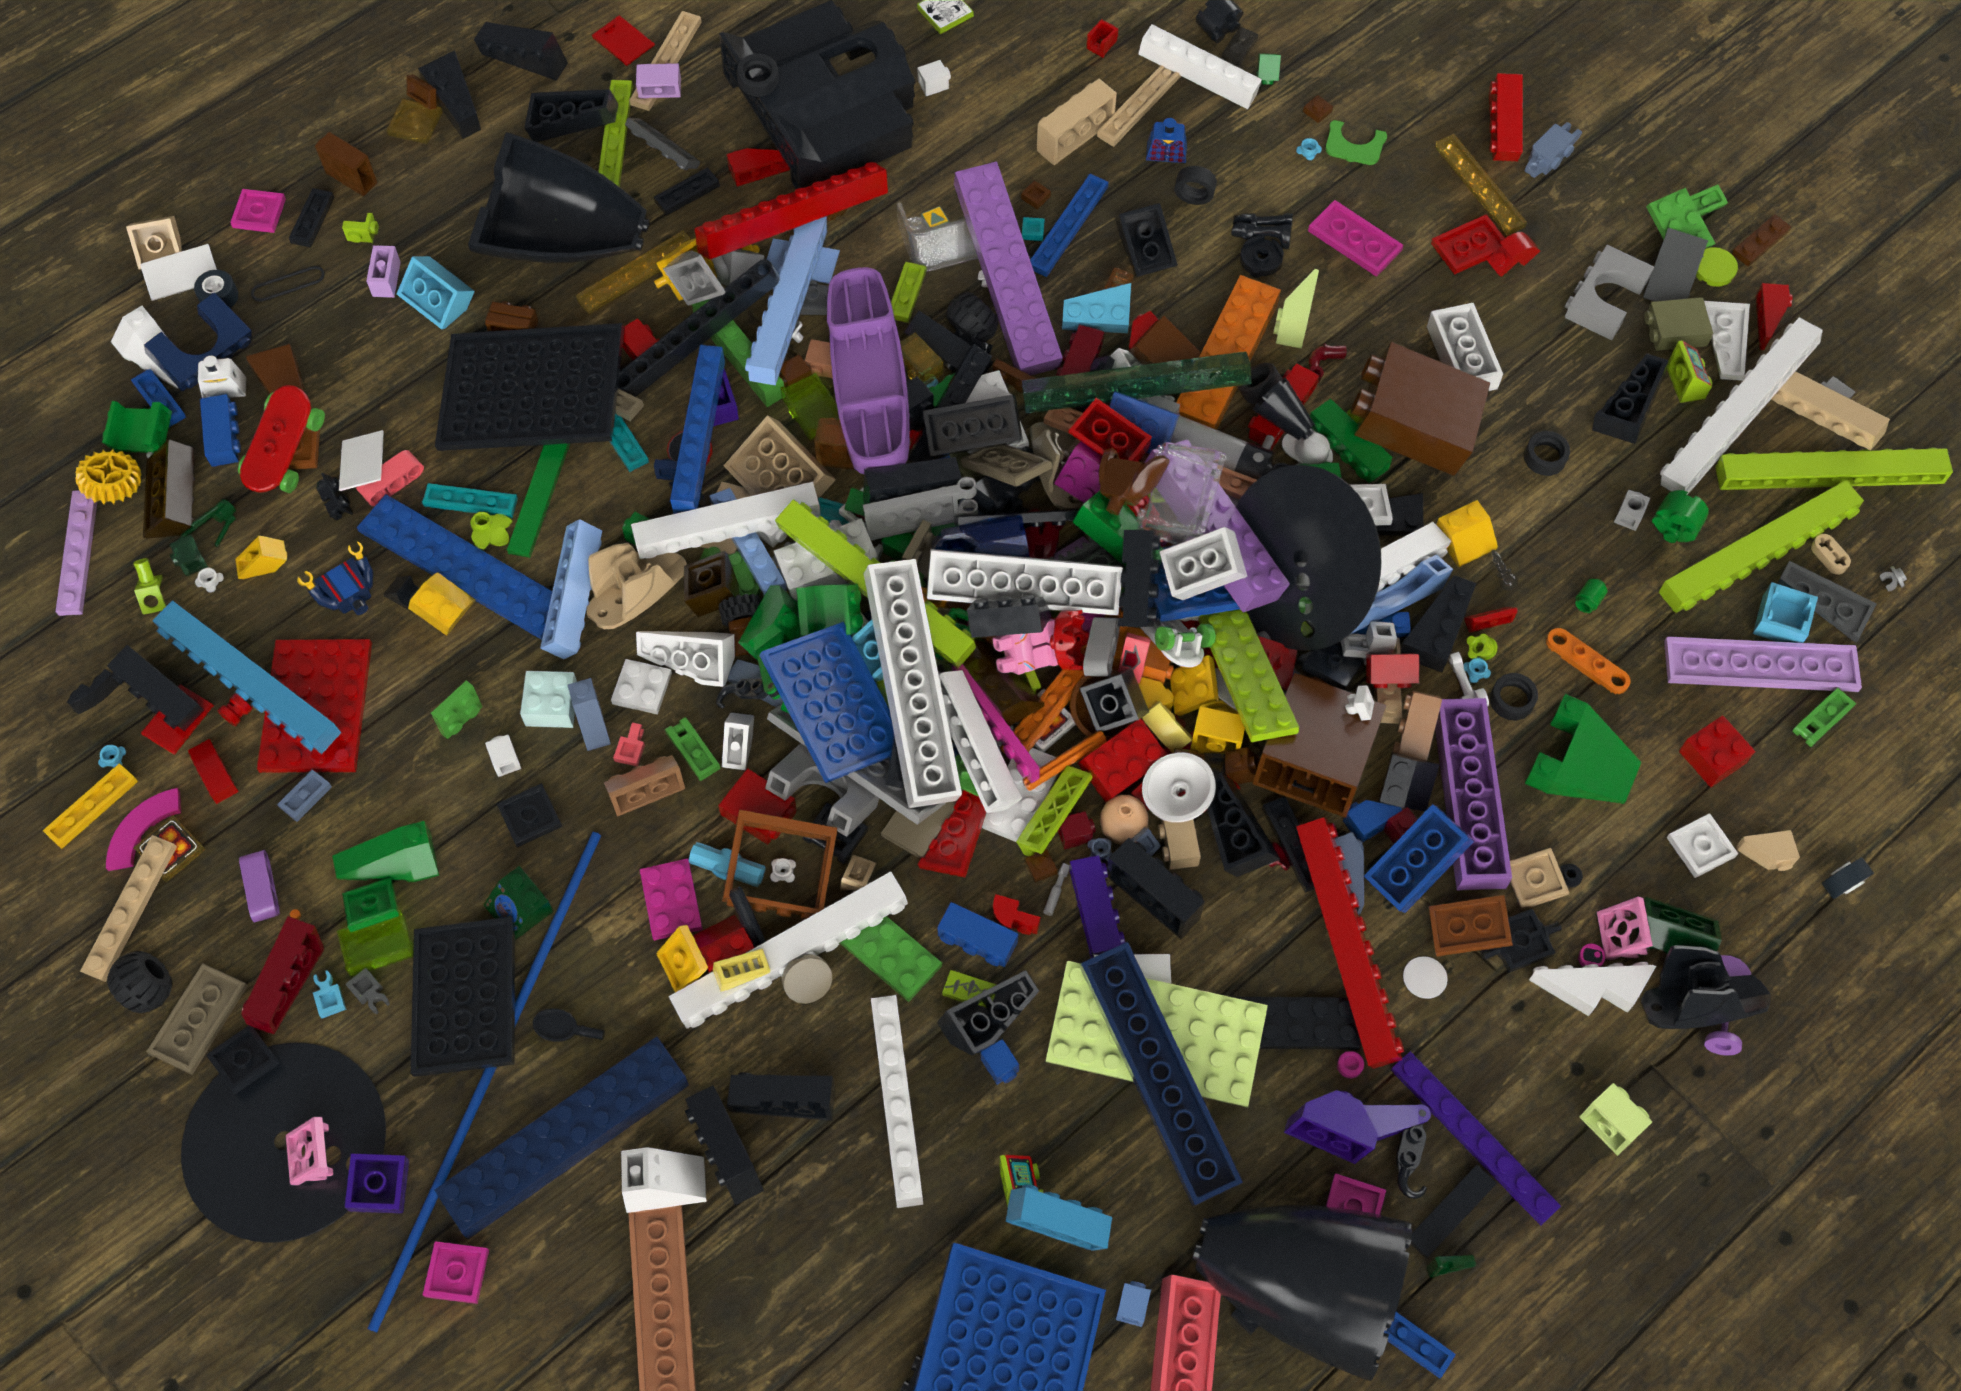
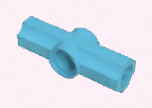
M696 842L691 849L688 861L690 864L710 870L715 876L726 880L731 850L725 848L718 850ZM738 854L734 879L758 888L764 877L765 866L744 859Z

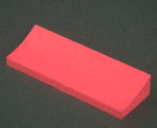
M1170 1275L1162 1279L1150 1391H1212L1221 1294L1209 1282L1177 1275Z

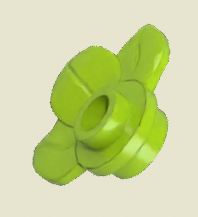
M478 512L473 516L470 522L473 530L471 538L478 548L484 550L490 543L494 546H504L509 543V535L505 528L512 524V520L503 514L490 516L486 512Z

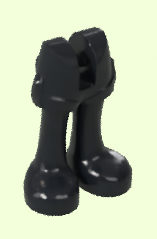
M1287 212L1278 216H1256L1255 213L1235 215L1233 217L1231 235L1246 240L1256 236L1276 237L1280 240L1283 249H1289L1293 213Z

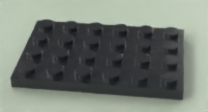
M506 917L414 929L411 1075L418 1077L515 1065L514 918Z

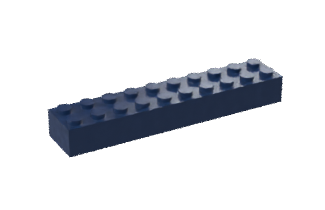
M1126 942L1081 963L1080 969L1192 1206L1243 1183L1129 943Z
M655 1037L434 1189L461 1233L467 1239H470L689 1086L688 1081L659 1038Z

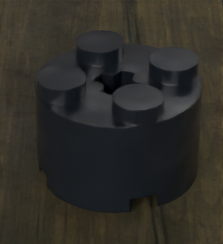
M1208 0L1205 3L1207 8L1204 12L1200 10L1196 16V23L1215 43H1220L1224 39L1225 34L1228 32L1234 33L1241 25L1239 21L1244 12L1233 0Z

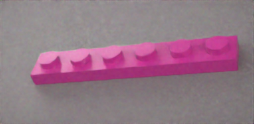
M962 664L958 669L952 665V671L963 670L982 714L991 728L990 731L994 739L1000 741L1004 746L1003 750L1010 760L1013 758L1017 764V770L1023 778L1027 777L1030 783L1039 779L1040 767L980 689Z

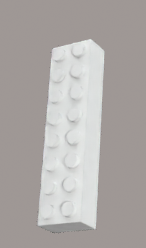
M930 549L926 598L972 603L974 600L981 598L995 601L1006 596L1011 597V599H1020L1025 595H1035V597H1043L1050 610H1083L1084 613L1118 615L1123 567L1118 565Z

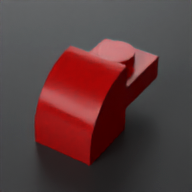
M995 894L993 901V920L995 923L1010 930L1016 928L1022 934L1030 935L1033 933L1037 935L1041 917L1019 911V901Z

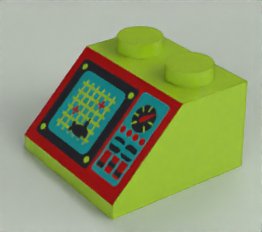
M1683 340L1678 341L1668 361L1667 371L1679 402L1706 399L1712 388V380L1706 373L1705 362L1703 358H1700L1697 349Z
M1000 1156L999 1170L1008 1207L1011 1190L1022 1188V1185L1037 1187L1036 1180L1040 1179L1037 1163L1032 1164L1031 1156Z

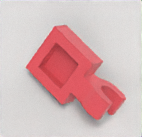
M632 722L628 738L620 736L613 757L615 762L636 767L639 765L645 747L644 742L640 741L644 729H641V724Z

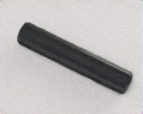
M741 887L731 889L729 897L754 948L766 942L743 889Z

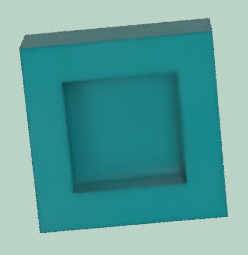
M1023 217V240L1043 241L1045 219Z

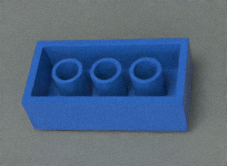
M1432 804L1364 877L1399 911L1406 913L1470 847L1474 840L1439 807Z

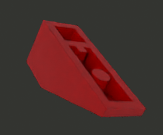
M745 148L726 154L728 168L737 187L790 170L778 150Z
M1762 283L1756 294L1760 350L1766 348L1787 308L1792 305L1793 297L1792 294H1789V285Z

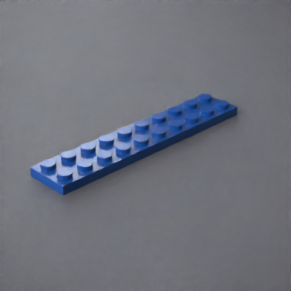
M387 494L383 496L357 526L358 531L431 575L438 572L476 599V602L542 640L552 596L551 590Z

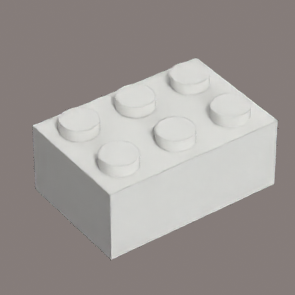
M1226 527L1160 551L1171 595L1180 600L1188 599L1247 577L1235 532Z

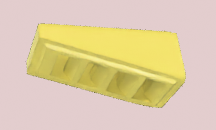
M763 949L717 961L713 965V973L720 992L769 974L771 971ZM757 959L760 969H755L752 960ZM746 962L749 968V972H745L743 964ZM736 966L739 971V975H735L733 968ZM727 970L729 978H725L724 971Z

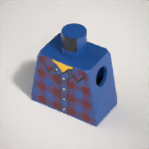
M1166 118L1164 122L1154 123L1147 141L1146 160L1186 163L1187 140L1185 125L1176 123V120L1173 118Z

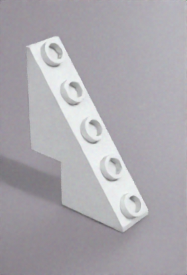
M1638 962L1633 964V966H1623L1622 963H1614L1608 965V967H1598L1597 964H1589L1583 968H1573L1571 965H1565L1558 969H1548V967L1540 966L1533 969V975L1529 980L1587 1016L1595 1009L1601 997L1628 1013L1637 1001L1656 966L1648 965L1647 962Z

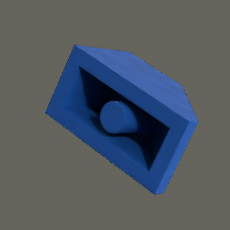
M1365 800L1360 804L1357 802L1353 803L1343 822L1350 832H1353L1355 838L1360 839L1363 843L1383 831L1388 819L1401 812L1402 809L1393 805Z

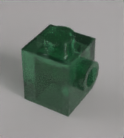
M192 535L179 538L177 541L169 544L173 551L169 555L175 567L180 566L186 577L208 567Z

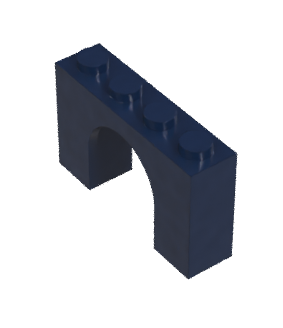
M215 292L197 305L198 315L218 336L215 346L210 351L200 355L186 354L179 350L162 332L144 344L145 354L182 392L187 388H193L198 383V363L200 361H203L207 356H214L216 359H231L237 350L246 348L252 340V333L248 326Z

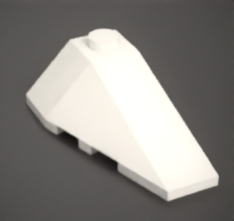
M140 306L122 317L111 343L124 359L133 361L144 370L151 368L158 378L178 389L172 380L145 354L144 344L160 332L163 333V331L144 307Z
M636 632L638 656L660 666L665 665L675 670V673L689 676L695 679V682L702 685L721 687L726 685L735 658L734 634L716 632Z

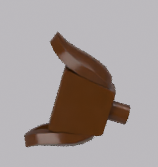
M1114 448L1105 449L1098 475L1100 493L1110 500L1106 510L1114 515H1119L1124 504L1138 505L1142 498L1149 495L1156 488L1169 465V459L1164 455L1149 459L1143 464L1142 462L1120 459Z

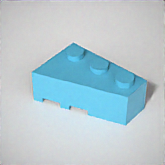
M1131 283L1064 300L1062 330H1077L1080 324L1104 332L1128 333Z

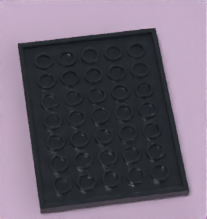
M623 324L451 334L435 440L436 449L438 451L612 441L624 338Z

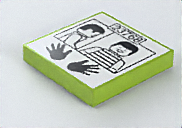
M924 0L917 4V9L939 34L974 17V11L963 0Z

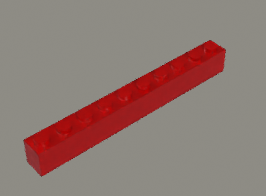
M866 163L865 166L850 169L847 173L831 176L830 179L822 182H814L806 188H798L792 193L779 195L776 199L760 202L751 208H743L740 212L724 215L721 219L713 222H705L702 226L695 228L697 252L711 260L887 194V171L877 163Z
M1325 817L1296 826L1368 1066L1375 1069L1403 1060L1401 1053L1404 1052V1047L1400 1037L1396 1038L1393 1028L1397 1027L1392 1012L1388 1013L1386 1003H1389L1388 995L1385 988L1381 989L1378 979L1382 978L1378 965L1373 964L1371 958L1374 950L1370 940L1366 941L1363 932L1367 930L1365 921L1362 916H1358L1356 908L1359 907V901L1355 892L1351 893L1349 884L1352 883V879L1348 869L1344 870L1342 864L1345 856L1341 846H1337L1335 837H1338L1334 823H1330Z

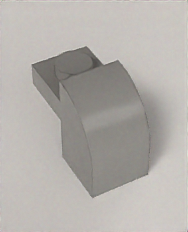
M1370 621L1366 635L1350 634L1341 640L1343 656L1363 658L1364 665H1366V654H1392L1397 642L1394 623Z

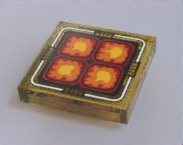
M174 815L133 847L141 856L152 835L177 846L161 876L166 883L206 850Z

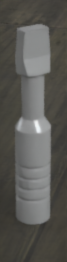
M1062 863L1059 869L1058 879L1051 889L1043 913L1046 915H1053L1061 894L1063 880L1067 877L1069 865Z

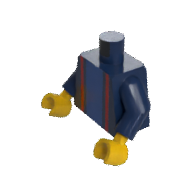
M357 542L360 546V551L357 553L352 552L350 545L348 546L349 552L356 556V560L352 557L315 579V585L312 583L313 576L310 572H304L309 577V582L307 583L302 582L299 577L297 578L299 585L307 586L308 593L320 606L331 610L338 609L343 614L353 609L356 615H362L368 610L365 601L371 598L369 590L373 587V570L367 557L362 554L363 546L361 543Z

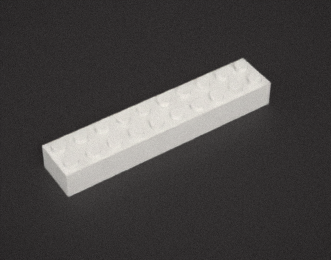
M916 559L868 565L864 572V579L908 808L956 801L962 795Z

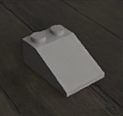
M692 250L680 254L663 268L688 306L726 293L701 254Z

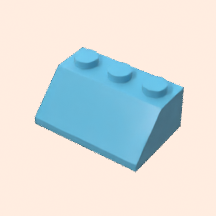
M412 256L397 295L440 329H445L467 310L475 291L430 256Z

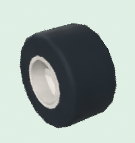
M218 269L209 270L201 274L194 283V291L200 303L214 292L229 308L234 306L238 300L239 292L231 275L225 271Z

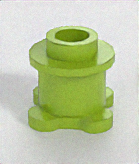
M1481 634L1478 637L1469 636L1467 639L1469 658L1475 659L1478 656L1483 660H1489L1495 656L1497 643L1493 638L1486 634Z

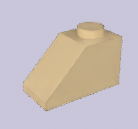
M1791 830L1745 836L1736 845L1737 851L1768 870L1778 869V871H1785L1791 869L1800 858Z

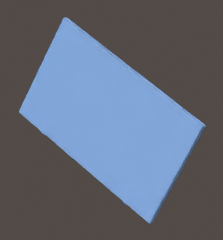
M773 238L767 260L772 263L778 272L779 266L784 264V252L789 250V241ZM822 247L811 280L829 284L840 250Z

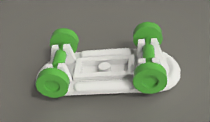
M1125 588L1121 590L1120 597L1122 592H1125ZM1158 618V621L1154 622L1153 627H1140L1165 657L1182 667H1195L1199 665L1204 657V650L1202 648L1211 647L1216 639L1215 630L1212 625L1200 624L1197 629L1190 628L1188 630L1179 619L1160 622Z

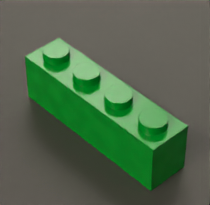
M1331 398L1310 413V417L1315 423L1313 427L1315 433L1324 435L1329 441L1330 449L1336 451L1342 461L1349 464L1360 478L1365 479L1370 484L1389 470L1393 457L1381 446L1355 436L1358 424Z

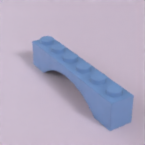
M1437 554L1422 561L1398 582L1377 592L1368 614L1352 633L1368 626L1370 621L1376 622L1443 589L1453 569Z

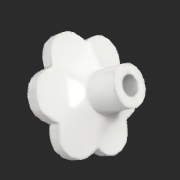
M801 321L796 323L792 338L797 343H800L804 338L799 333V329L802 327Z

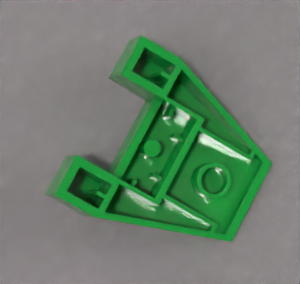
M1565 694L1550 724L1573 735L1561 762L1539 752L1525 784L1547 794L1625 804L1642 762L1588 703Z

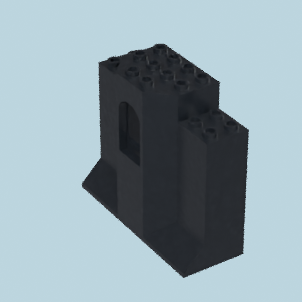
M830 0L745 37L725 32L719 33L723 74L732 89L739 87L790 168V180L795 189L806 188L814 182H822L830 179L831 176L847 173L848 170L863 167L866 163H878L912 148V125H914L911 115L905 111L913 108L915 79L907 63L904 47L897 43L892 29H888L884 22L873 20L853 29L849 21L846 22L841 8L839 6L836 7L834 2ZM870 52L875 56V60L872 63L842 76L838 75L829 59L846 53L850 61ZM764 54L775 61L778 68V85L773 92L762 97H756L746 94L740 88L737 68L740 61L746 56ZM756 68L748 71L745 77L753 82H761L768 79L770 73L767 70Z

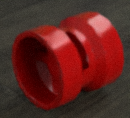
M234 693L229 698V703L222 705L217 711L228 723L236 727L240 723V718L243 715H248L253 709L242 697Z

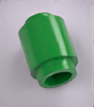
M1588 579L1576 596V607L1584 613H1591L1596 610L1608 593L1605 583L1600 579Z

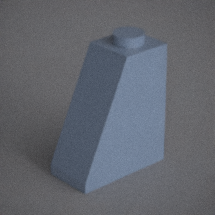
M591 678L568 684L571 701L587 751L610 745L602 710Z

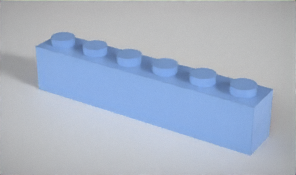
M580 519L566 526L540 648L562 659L576 654L580 649V637L585 626L584 617L586 607L589 604L588 598L591 590L588 558L599 550L602 543L600 540L602 530Z

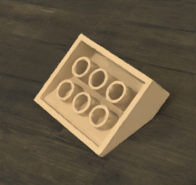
M768 415L724 465L752 496L813 482L818 498L836 480L780 421Z

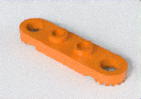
M1555 628L1549 632L1546 645L1566 662L1597 684L1604 686L1610 693L1613 692L1619 695L1628 689L1630 677L1625 671L1565 629ZM1561 636L1560 638L1563 637L1565 643L1562 645L1556 644L1553 641V637ZM1619 677L1623 681V686L1614 685L1611 679Z

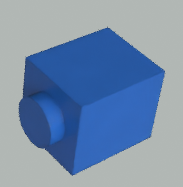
M1003 1039L981 1052V1061L997 1085L1001 1082L1008 1083L1017 1076L1019 1063Z

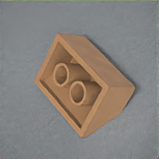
M672 755L659 757L651 764L637 766L631 772L612 776L608 781L604 782L617 817L685 789L680 768Z

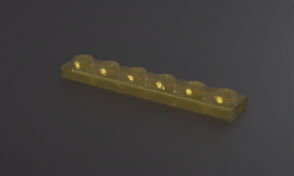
M1455 134L1436 142L1435 148L1507 236L1525 228L1527 221Z
M684 231L679 232L577 294V301L588 314L593 313L660 272L656 262L684 242L691 240V238Z

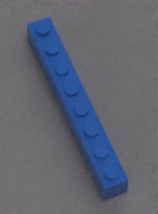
M700 345L670 498L673 514L698 509L725 366L723 347Z

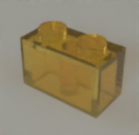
M916 332L900 342L904 367L910 379L918 376L927 385L943 375V361Z

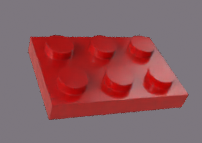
M1486 214L1432 238L1431 245L1455 275L1486 261L1487 258L1502 246L1500 242L1505 237Z

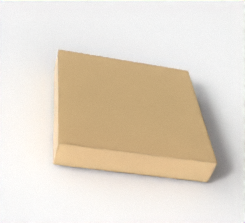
M1551 848L1510 861L1512 872L1510 883L1521 910L1569 895V890Z

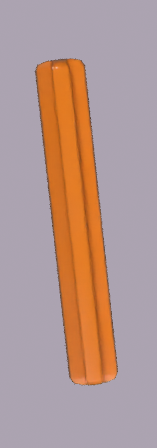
M1102 731L1092 734L1040 767L1039 779L1030 783L1027 777L1023 778L1024 786L1028 791L1033 790L1063 771L1067 765L1074 764L1107 742L1106 736Z

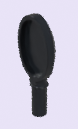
M545 1009L536 1014L533 1019L534 1031L541 1038L551 1042L567 1041L574 1035L603 1040L605 1036V1030L577 1025L575 1018L570 1013L560 1009Z

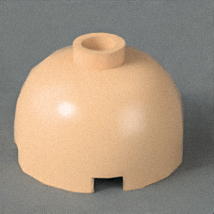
M1131 795L1113 797L1106 802L1101 811V830L1112 842L1122 845L1128 838L1132 839L1144 827L1148 828V812L1145 805L1138 798Z

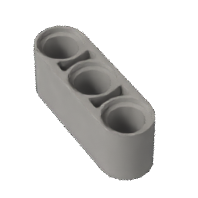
M1093 618L1083 664L1085 676L1110 677L1120 631L1118 618Z

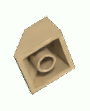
M174 216L132 223L126 226L138 269H141L140 264L182 252L180 234Z

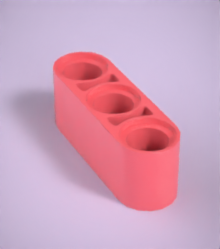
M409 450L401 451L382 464L380 481L358 486L356 490L371 506H376L385 494L391 497L422 474L424 466Z

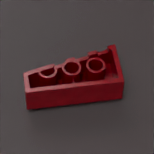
M287 916L253 990L243 1004L241 1014L247 1025L275 1034L325 950L314 925Z

